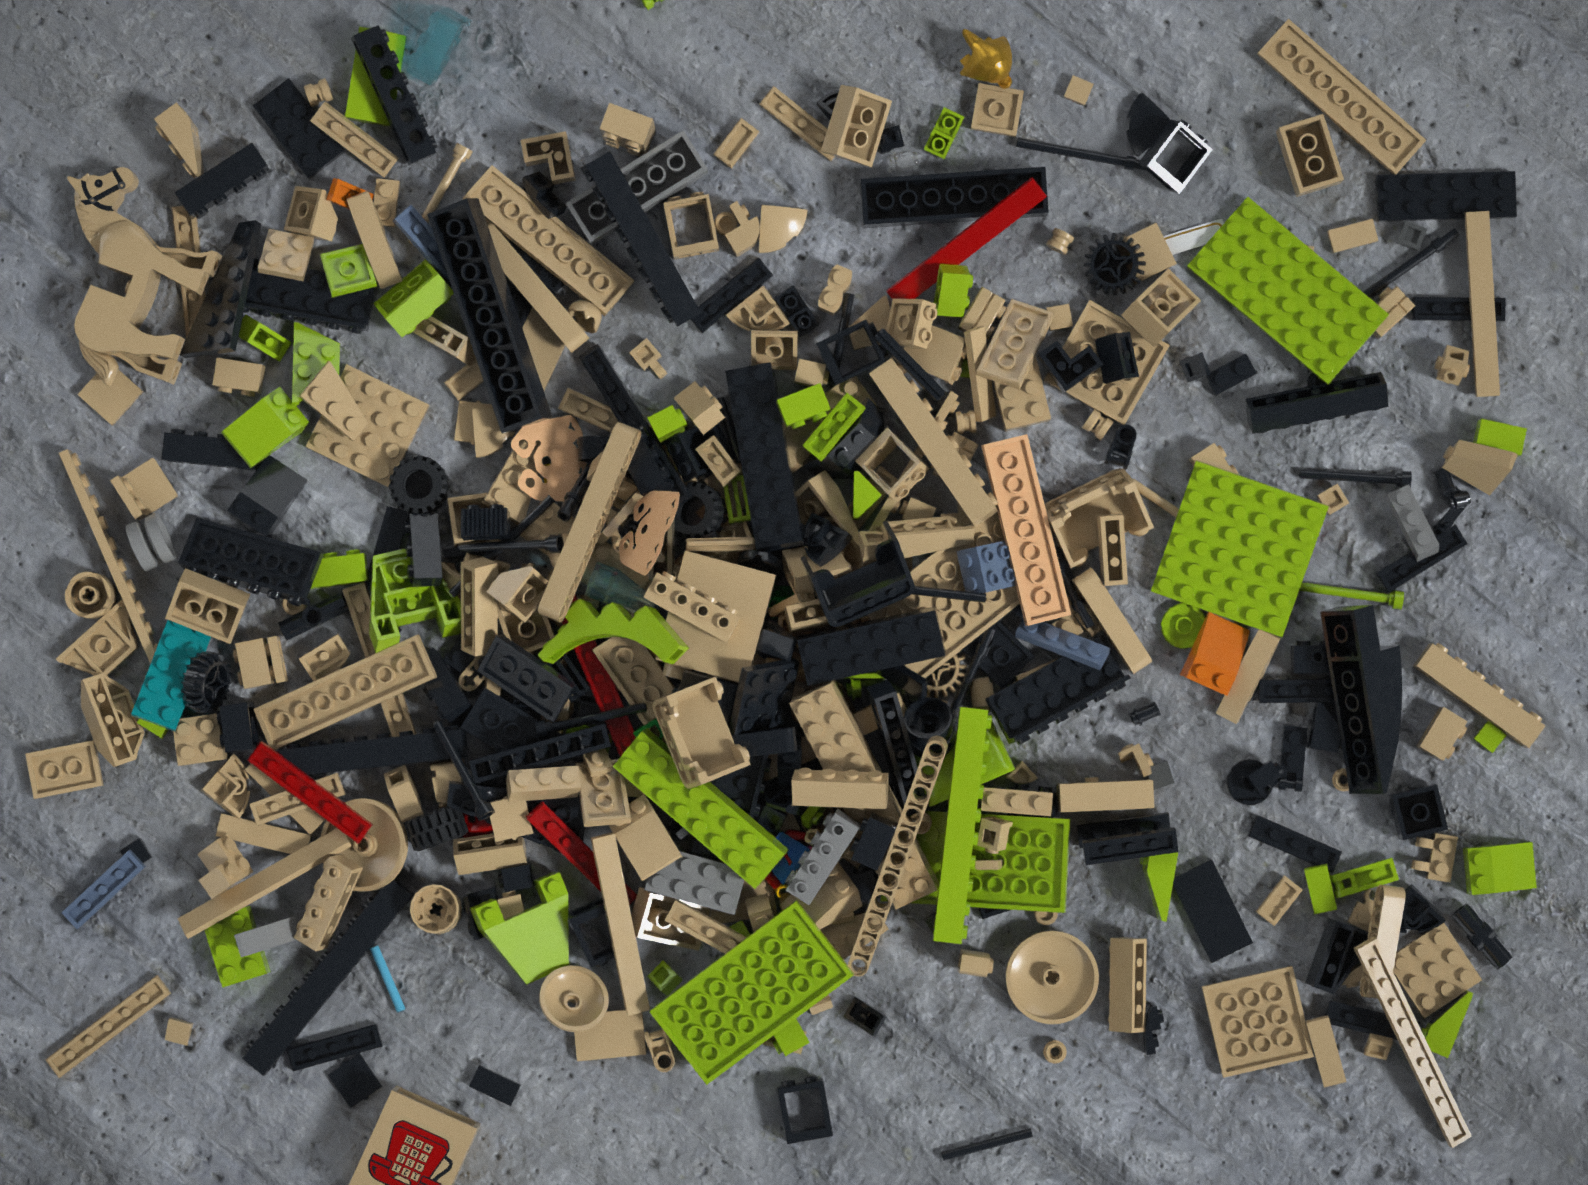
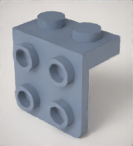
M1005 541L956 551L965 591L986 593L1016 586L1014 571L1009 560L1010 554Z

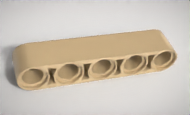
M1089 568L1072 579L1076 590L1084 599L1099 625L1102 624L1104 627L1102 630L1129 671L1135 674L1152 662L1151 657L1096 572Z
M1379 885L1375 892L1368 939L1371 937L1378 939L1393 971L1406 894L1403 887ZM1362 969L1360 981L1361 996L1377 998L1364 969Z

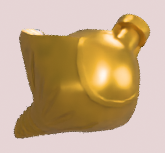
M963 29V37L972 50V55L967 54L960 60L964 66L960 75L980 81L998 83L1002 89L1009 88L1012 84L1011 77L1009 76L1012 66V52L1007 38L1002 36L992 40L990 37H987L983 40L973 32Z

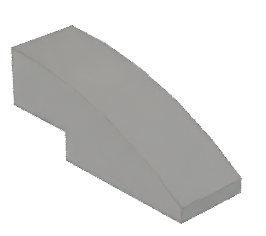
M295 916L234 935L240 956H248L296 940L294 938L297 931Z

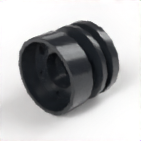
M925 697L922 700L918 699L911 703L905 710L904 721L913 753L922 758L928 740L936 735L943 737L947 741L946 754L949 753L956 740L950 707L946 702L933 697ZM939 744L930 745V749L934 753L943 751Z

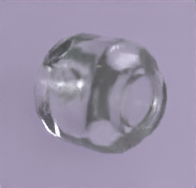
M912 146L893 148L889 155L886 156L887 169L894 176L914 175L922 164L920 153L916 152Z

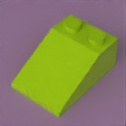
M278 387L242 414L221 433L248 466L252 468L301 434L309 421L297 406H292V400L281 387Z
M1533 842L1463 848L1467 894H1491L1537 888Z
M1178 852L1140 858V864L1143 865L1142 869L1157 919L1167 922Z

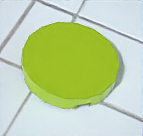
M1185 603L1176 604L1164 613L1161 620V633L1165 640L1173 647L1180 649L1192 648L1206 617L1197 607Z

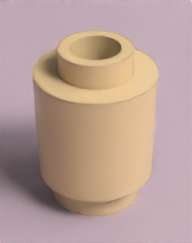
M989 677L973 679L970 686L972 707L991 710L985 700L994 694L993 684L990 683Z

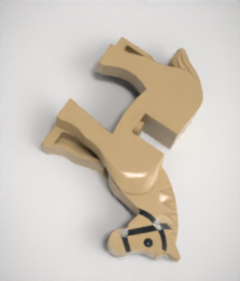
M119 167L103 176L87 173L81 179L68 176V181L75 189L74 199L79 222L87 240L99 254V263L112 271L132 278L126 284L125 297L90 285L74 323L75 333L79 339V346L84 359L98 373L103 383L107 386L113 384L119 370L118 363L114 358L123 359L140 373L174 385L182 363L177 360L185 339L176 334L164 336L149 335L142 332L139 328L154 303L161 274L202 296L208 278L215 276L223 256L212 250L196 253L186 249L159 247L146 230L118 214V208L123 203L125 194L134 191L139 184L137 175L130 169ZM159 357L167 358V360L159 359Z

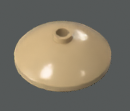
M571 965L560 967L546 977L540 989L539 1002L543 1014L554 1026L568 1032H583L592 1029L603 1019L608 1009L609 997L606 986L598 975L587 968ZM572 1002L575 1007H569L567 1003Z

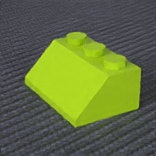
M425 259L402 279V282L395 284L373 304L403 338L405 335L412 333L422 320L431 317L434 310L440 305L447 303L454 292Z

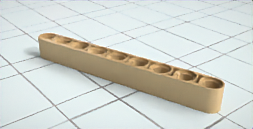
M621 422L616 423L539 603V614L558 622L563 621L638 446L641 430Z

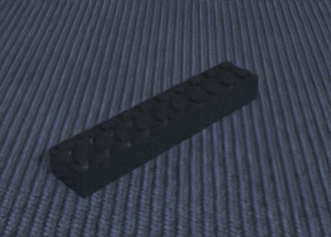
M466 198L427 214L501 433L514 432L524 426L552 418L553 416L479 199Z

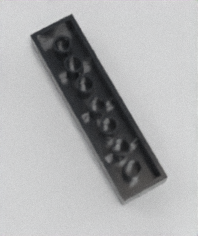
M603 147L581 160L584 165L581 167L584 176L589 182H594L593 192L601 203L605 202L607 205L603 208L612 223H617L618 227L615 230L623 243L628 242L630 247L626 248L635 264L639 262L641 265L637 269L645 282L651 283L652 287L649 290L658 304L662 302L663 307L660 310L669 324L673 322L678 327L699 315L701 311L611 152L606 147Z
M1046 167L864 178L860 180L863 228L976 221L1032 177L1047 195ZM1048 196L1020 218L1046 217L1049 213Z
M771 362L727 370L725 373L756 550L771 553L805 546L783 419L776 403L779 396L774 368Z

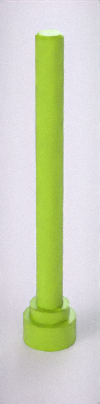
M1302 582L1299 591L1383 602L1387 603L1388 606H1392V609L1402 610L1404 591L1397 590L1385 594Z

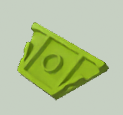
M294 322L292 406H297L299 402L303 401L299 397L327 361L331 362L338 375L340 367V343L298 322Z

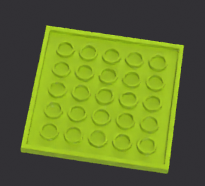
M1196 460L1151 592L1283 637L1329 505Z

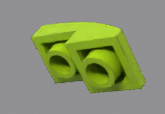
M944 107L924 150L945 159L965 116Z

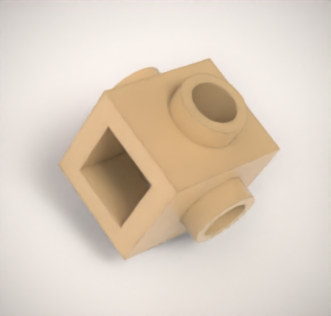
M1447 345L1442 357L1438 356L1435 362L1434 369L1437 370L1436 379L1459 386L1462 377L1466 378L1469 372V351Z

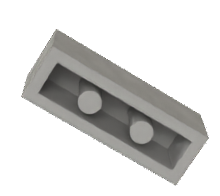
M1409 484L1387 495V502L1417 562L1438 553L1439 543Z

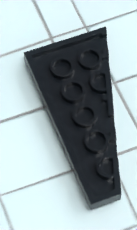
M449 781L447 806L470 816H476L474 813L475 803L465 784L458 781ZM475 784L483 800H487V802L503 799L504 796H507L505 785ZM579 794L578 797L526 801L529 813L543 801L572 831L584 840L585 827ZM490 817L484 819L487 823L491 824ZM533 825L532 834L520 836L561 853Z

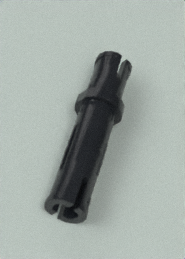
M588 461L571 491L566 493L565 501L557 512L558 518L562 521L568 522L574 511L581 506L582 498L591 483L586 478L592 461Z

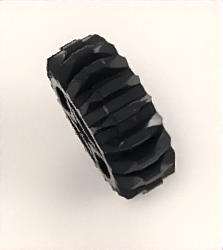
M1112 233L1110 240L1108 235L1105 234L1103 235L1104 243L1096 239L1095 243L1098 247L1095 248L1091 245L1088 247L1093 251V254H1085L1087 259H1091L1090 263L1086 262L1083 264L1084 267H1091V270L1085 272V276L1093 275L1094 277L1089 280V283L1095 284L1098 281L1095 289L1099 291L1104 286L1103 293L1108 295L1111 288L1114 296L1118 295V288H1120L1122 294H1126L1125 286L1133 290L1135 287L1131 282L1133 280L1137 283L1141 282L1136 277L1137 273L1145 274V271L1139 269V266H1146L1145 261H1139V258L1144 257L1145 254L1144 252L1136 253L1141 246L1136 244L1132 247L1134 243L1133 238H1129L1125 242V234H1121L1118 240L1117 234ZM1113 246H1123L1131 255L1118 257ZM1106 249V261L1097 267L1098 258ZM1113 257L1116 261H1122L1120 266L1117 265L1119 268L1116 270L1109 267ZM1133 262L1130 274L1126 279H1123L1124 267ZM1112 272L1117 283L1104 281L1099 273Z
M202 651V653H197L195 658H191L190 664L186 665L187 670L186 673H183L184 680L181 682L183 684L181 692L184 693L182 700L186 701L185 705L194 712L211 714L216 712L219 706L223 705V700H227L226 695L227 692H230L229 685L232 683L230 682L232 673L229 672L231 665L219 653Z

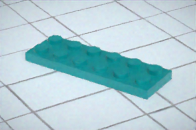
M167 620L131 716L176 731L186 702L182 700L184 693L181 692L183 688L181 682L184 680L183 673H186V665L190 664L191 658H195L197 653L206 652L211 636Z

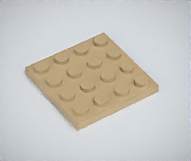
M1089 300L1062 348L1070 359L1088 346L1098 356L1095 339L1114 333L1130 332L1139 377L1104 384L1101 368H1099L1068 390L1066 394L1096 409L1119 424L1125 425L1170 345L1161 340L1153 347L1125 319ZM1047 373L1044 381L1060 390L1050 374Z
M346 364L340 378L368 424L357 438L351 441L324 417L320 416L305 447L389 488L391 482L389 480L390 475L393 474L394 467L398 466L399 462L404 459L430 405Z
M1293 966L1201 986L1223 1078L1314 1057Z

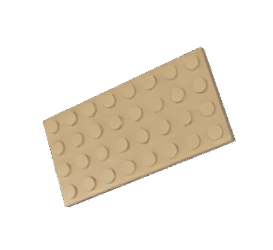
M998 512L975 527L972 544L936 551L910 571L914 585L965 591L956 551L1004 541ZM1016 586L986 592L985 603L911 594L900 601L865 616L870 621L936 606L946 655L904 665L926 678L1019 605L1020 602Z

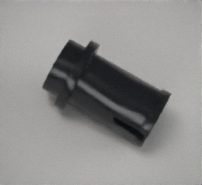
M1155 702L1138 710L1134 708L1133 712L1129 713L1135 726L1138 724L1142 726L1143 722L1161 715Z

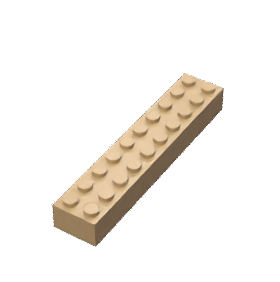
M835 680L824 682L792 698L789 704L823 770H857L858 772L876 770L882 772ZM890 786L886 809L844 808L847 815L861 824L864 817L870 818L872 812L896 823L899 822L902 814V809ZM858 830L856 833L859 839L863 834L861 830ZM903 830L899 832L902 839L907 840L911 838V834L908 831ZM892 836L891 841H890V843H889V845H888V848H887V850H886V852H885V854H884V857H883V859H882V861H881V863H880V866H879L878 870H876L878 876L880 875V872H881V869H882V867H883L885 858H886V856H887V853H888L890 844H891V842H892L893 836ZM915 838L892 902L895 909L937 891L939 887V881L917 838ZM899 852L891 854L892 858L896 861L904 859L903 855ZM889 873L884 875V879L887 882L896 881L894 875Z

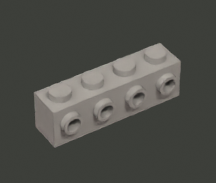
M838 808L834 814L829 812L823 822V825L826 827L822 833L816 832L810 842L813 845L810 852L804 851L798 860V863L801 864L797 872L792 870L785 881L788 883L786 891L808 905L815 898L861 825L860 822Z

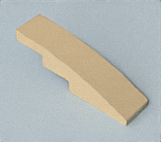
M369 191L347 198L355 225L380 288L383 289L402 282V276L394 260V254Z
M1258 630L1240 663L1228 696L1224 695L1216 714L1235 724L1239 722L1247 703L1251 700L1259 681L1263 678L1281 638L1263 630Z

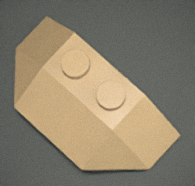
M101 673L81 680V709L97 750L113 767L136 760L145 732L143 727L137 723L139 718L131 716L134 703L129 690L109 678L106 674Z

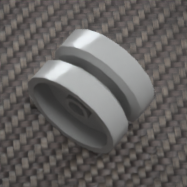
M155 512L146 516L144 526L138 521L125 526L132 550L144 571L147 572L157 568L158 558L165 564L176 560L177 555L173 542L158 513Z

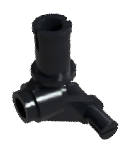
M1443 468L1435 471L1434 474L1441 489L1439 493L1447 498L1450 509L1434 525L1433 530L1437 529L1434 531L1436 534L1447 532L1466 506L1471 503L1469 493L1454 486L1450 473Z

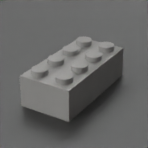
M679 850L682 855L681 858L647 879L646 891L733 915L736 913L744 884V879L724 862L694 855Z

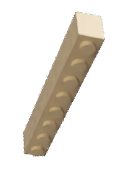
M890 358L869 373L871 378L975 527L998 512L995 507L998 504L997 500L991 492L986 494L982 486L985 483L978 473L972 474L969 469L972 464L965 454L962 456L956 451L959 447L952 436L947 438L943 432L946 427L940 418H933L930 413L933 408L926 398L920 399L917 395V392L920 390L913 379L908 382L904 376L907 371L898 362L895 363Z

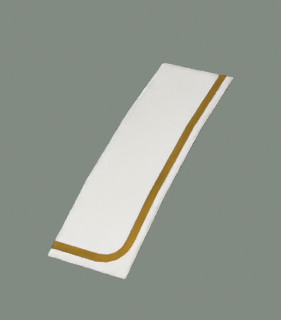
M1219 219L1163 237L1172 255L1206 245L1224 222L1223 219Z

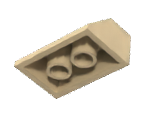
M841 85L821 152L872 167L892 101L857 87Z
M185 568L165 619L231 644L249 600L250 593Z

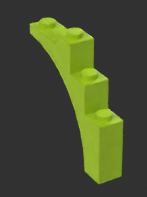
M579 599L574 601L568 609L565 618L569 622L561 626L558 634L543 645L538 656L542 661L554 664L565 653L583 643L600 638L619 637L637 641L654 652L663 662L674 664L689 647L655 608L645 605L639 608L634 613V617H632L622 605L612 602L604 606L601 614H599L590 602Z

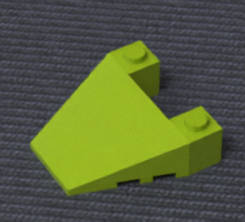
M406 548L373 556L369 636L375 653L399 643V626L433 618L436 619L442 638L461 634L460 599L457 596L454 598L449 593L450 589L443 578L440 586L412 587L407 576V566L411 565L410 557H406Z
M551 872L533 880L542 903L507 919H504L497 900L490 899L470 908L478 930L488 939L495 950L501 954L526 985L548 976L560 967L569 966L568 891L560 872Z

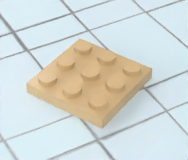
M1445 923L1425 932L1396 952L1393 973L1424 1019L1482 981Z

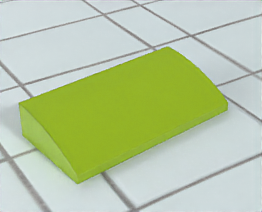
M359 27L358 33L370 28ZM386 31L389 38L387 44L390 51H395L399 60L397 66L401 72L406 36ZM372 47L371 54L376 58L382 57V50L379 47ZM355 49L345 117L350 121L390 126ZM388 68L380 70V74L384 79L392 78V72ZM392 89L390 96L393 100H397L398 90Z

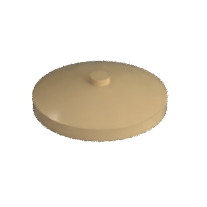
M367 798L347 801L345 803L370 821L373 826L359 844L348 837L352 846L337 855L342 854L363 867L353 891H374L392 882L404 866L408 852V837L404 823L401 822L399 815L394 809L381 801ZM326 820L321 837L333 831L336 827Z
M1049 930L1027 937L1014 949L1007 963L1005 980L1012 1002L1025 1016L1044 1024H1061L1077 1018L1091 1005L1098 989L1099 972L1092 952L1082 941L1068 933Z

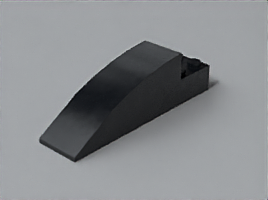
M1373 605L1339 606L1321 611L1349 793L1385 794L1388 790L1396 755L1401 723L1402 665L1400 645L1380 646Z

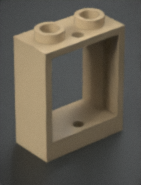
M695 192L690 194V198L681 199V196L668 198V202L663 203L674 260L719 251L709 194L704 195V192ZM705 204L711 240L678 247L671 210Z
M888 428L856 460L864 471L897 502L906 497L910 489L917 482L921 481L930 469ZM898 445L914 464L891 487L875 469Z

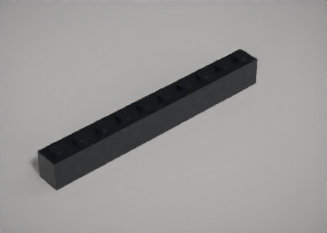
M396 879L388 885L377 889L379 893L374 899L370 896L362 905L364 911L358 917L355 914L347 923V926L350 928L346 933L340 932L332 942L335 945L330 952L324 951L317 960L320 963L315 970L311 968L302 978L305 981L300 988L296 986L287 996L290 1001L285 1006L281 1004L273 1013L275 1019L271 1024L266 1022L258 1031L261 1036L257 1041L251 1040L243 1051L246 1054L242 1059L262 1076L270 1071L414 896L412 892Z

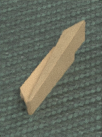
M951 516L888 522L898 539L904 558L972 544L974 540L975 527L972 525L964 527L958 525L957 519ZM883 522L882 532H859L863 566L877 561L875 557L876 547L880 543L889 540Z

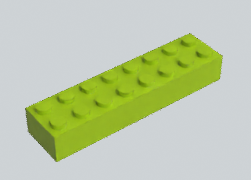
M648 728L637 736L613 765L619 773L754 889L763 882L789 851L786 846L711 782L690 789L686 788L681 781L668 745Z

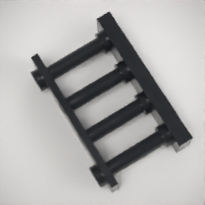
M1168 812L1077 825L1079 848H1083L1085 865L1179 852L1175 827L1170 828Z

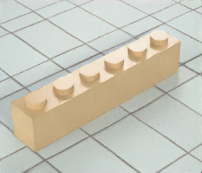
M1433 643L1428 644L1413 667L1484 719L1490 721L1524 748H1530L1545 727L1541 723L1542 718L1532 711L1528 713L1523 710L1522 707L1524 705L1515 698L1508 699L1503 695L1505 691L1496 684L1491 686L1484 681L1486 677L1476 670L1471 672L1466 668L1467 663L1457 656L1455 658L1447 654L1449 650L1439 643L1436 645Z

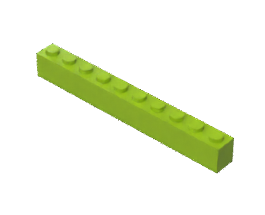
M959 707L933 931V941L962 944V939L967 938L968 925H964V918L969 916L971 902H966L967 892L972 893L973 879L969 878L970 869H975L976 855H972V848L977 846L979 832H974L975 822L980 823L981 809L977 808L978 799H983L984 785H980L981 776H985L987 762H983V753H988L989 739L985 738L986 729H991L992 715H988V710Z

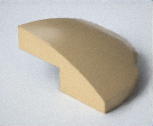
M761 205L759 253H770L786 247V243L794 236L797 237L801 232L808 210Z
M764 285L726 314L735 325L747 331L751 329L777 331L790 324L788 318Z
M493 408L472 409L476 458L496 453L503 448L502 444L508 437H513L516 431L502 434Z
M232 754L201 789L205 795L238 819L244 813L250 797V791H247L246 783L249 777L241 760L235 754Z

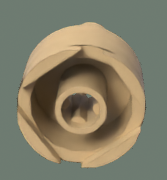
M82 572L70 580L65 591V601L68 608L76 615L88 619H97L103 617L115 606L116 590L113 583L106 576L94 572ZM89 590L95 593L92 597L93 600L86 597L90 594Z
M451 759L430 763L431 771H434L435 774L432 777L437 803L439 802V808L447 807L449 781L463 782Z

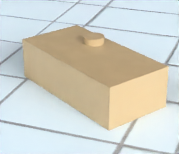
M1099 777L1085 778V782L1056 784L1058 812L1154 808L1153 780L1150 779L1099 782Z

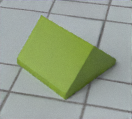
M854 471L853 520H858L882 496L859 471Z

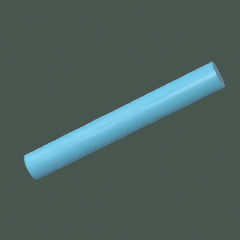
M379 946L370 948L397 1013L405 1010L406 1008Z

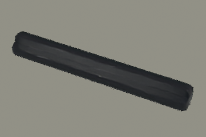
M882 328L875 334L874 339L935 401H939L945 395V391L885 329Z

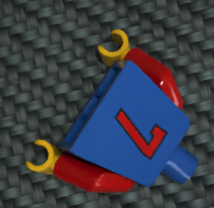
M789 829L785 832L781 831L776 837L789 851L764 880L773 888L778 897H782L779 890L787 888L785 881L791 871H797L801 864L798 863V860L804 851L809 853L812 848L811 845L805 842V835L807 833L805 831Z

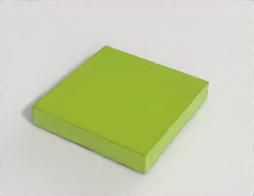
M363 244L320 254L332 297L377 287L373 269Z

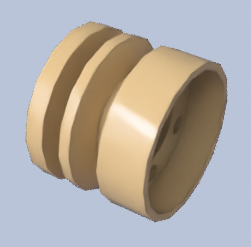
M432 884L421 888L415 893L411 901L410 913L413 922L418 928L431 934H443L457 926L462 914V905L454 891L442 885ZM434 904L443 907L440 910V916L432 914Z

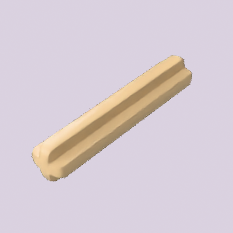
M753 537L686 539V551L689 552L754 550L755 548Z

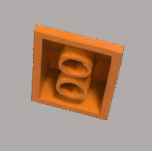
M1208 612L1180 675L1228 696L1237 676L1250 630Z

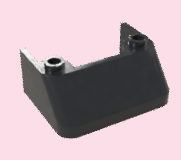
M887 520L883 521V525L889 540L880 543L876 547L875 557L877 561L837 579H834L832 573L826 569L813 572L806 557H801L811 586L831 626H843L900 601L913 593L915 589L913 579L898 539Z

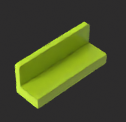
M846 393L802 446L808 453L822 462L864 412L865 406L849 393Z

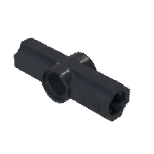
M340 592L278 622L279 628L286 641L348 612L349 608ZM313 610L319 613V620L316 623H311L308 618L309 613Z
M1466 903L1451 915L1467 934L1466 937L1471 944L1485 955L1493 967L1498 970L1512 958L1511 954L1497 939L1498 936L1493 929L1478 917L1471 906Z

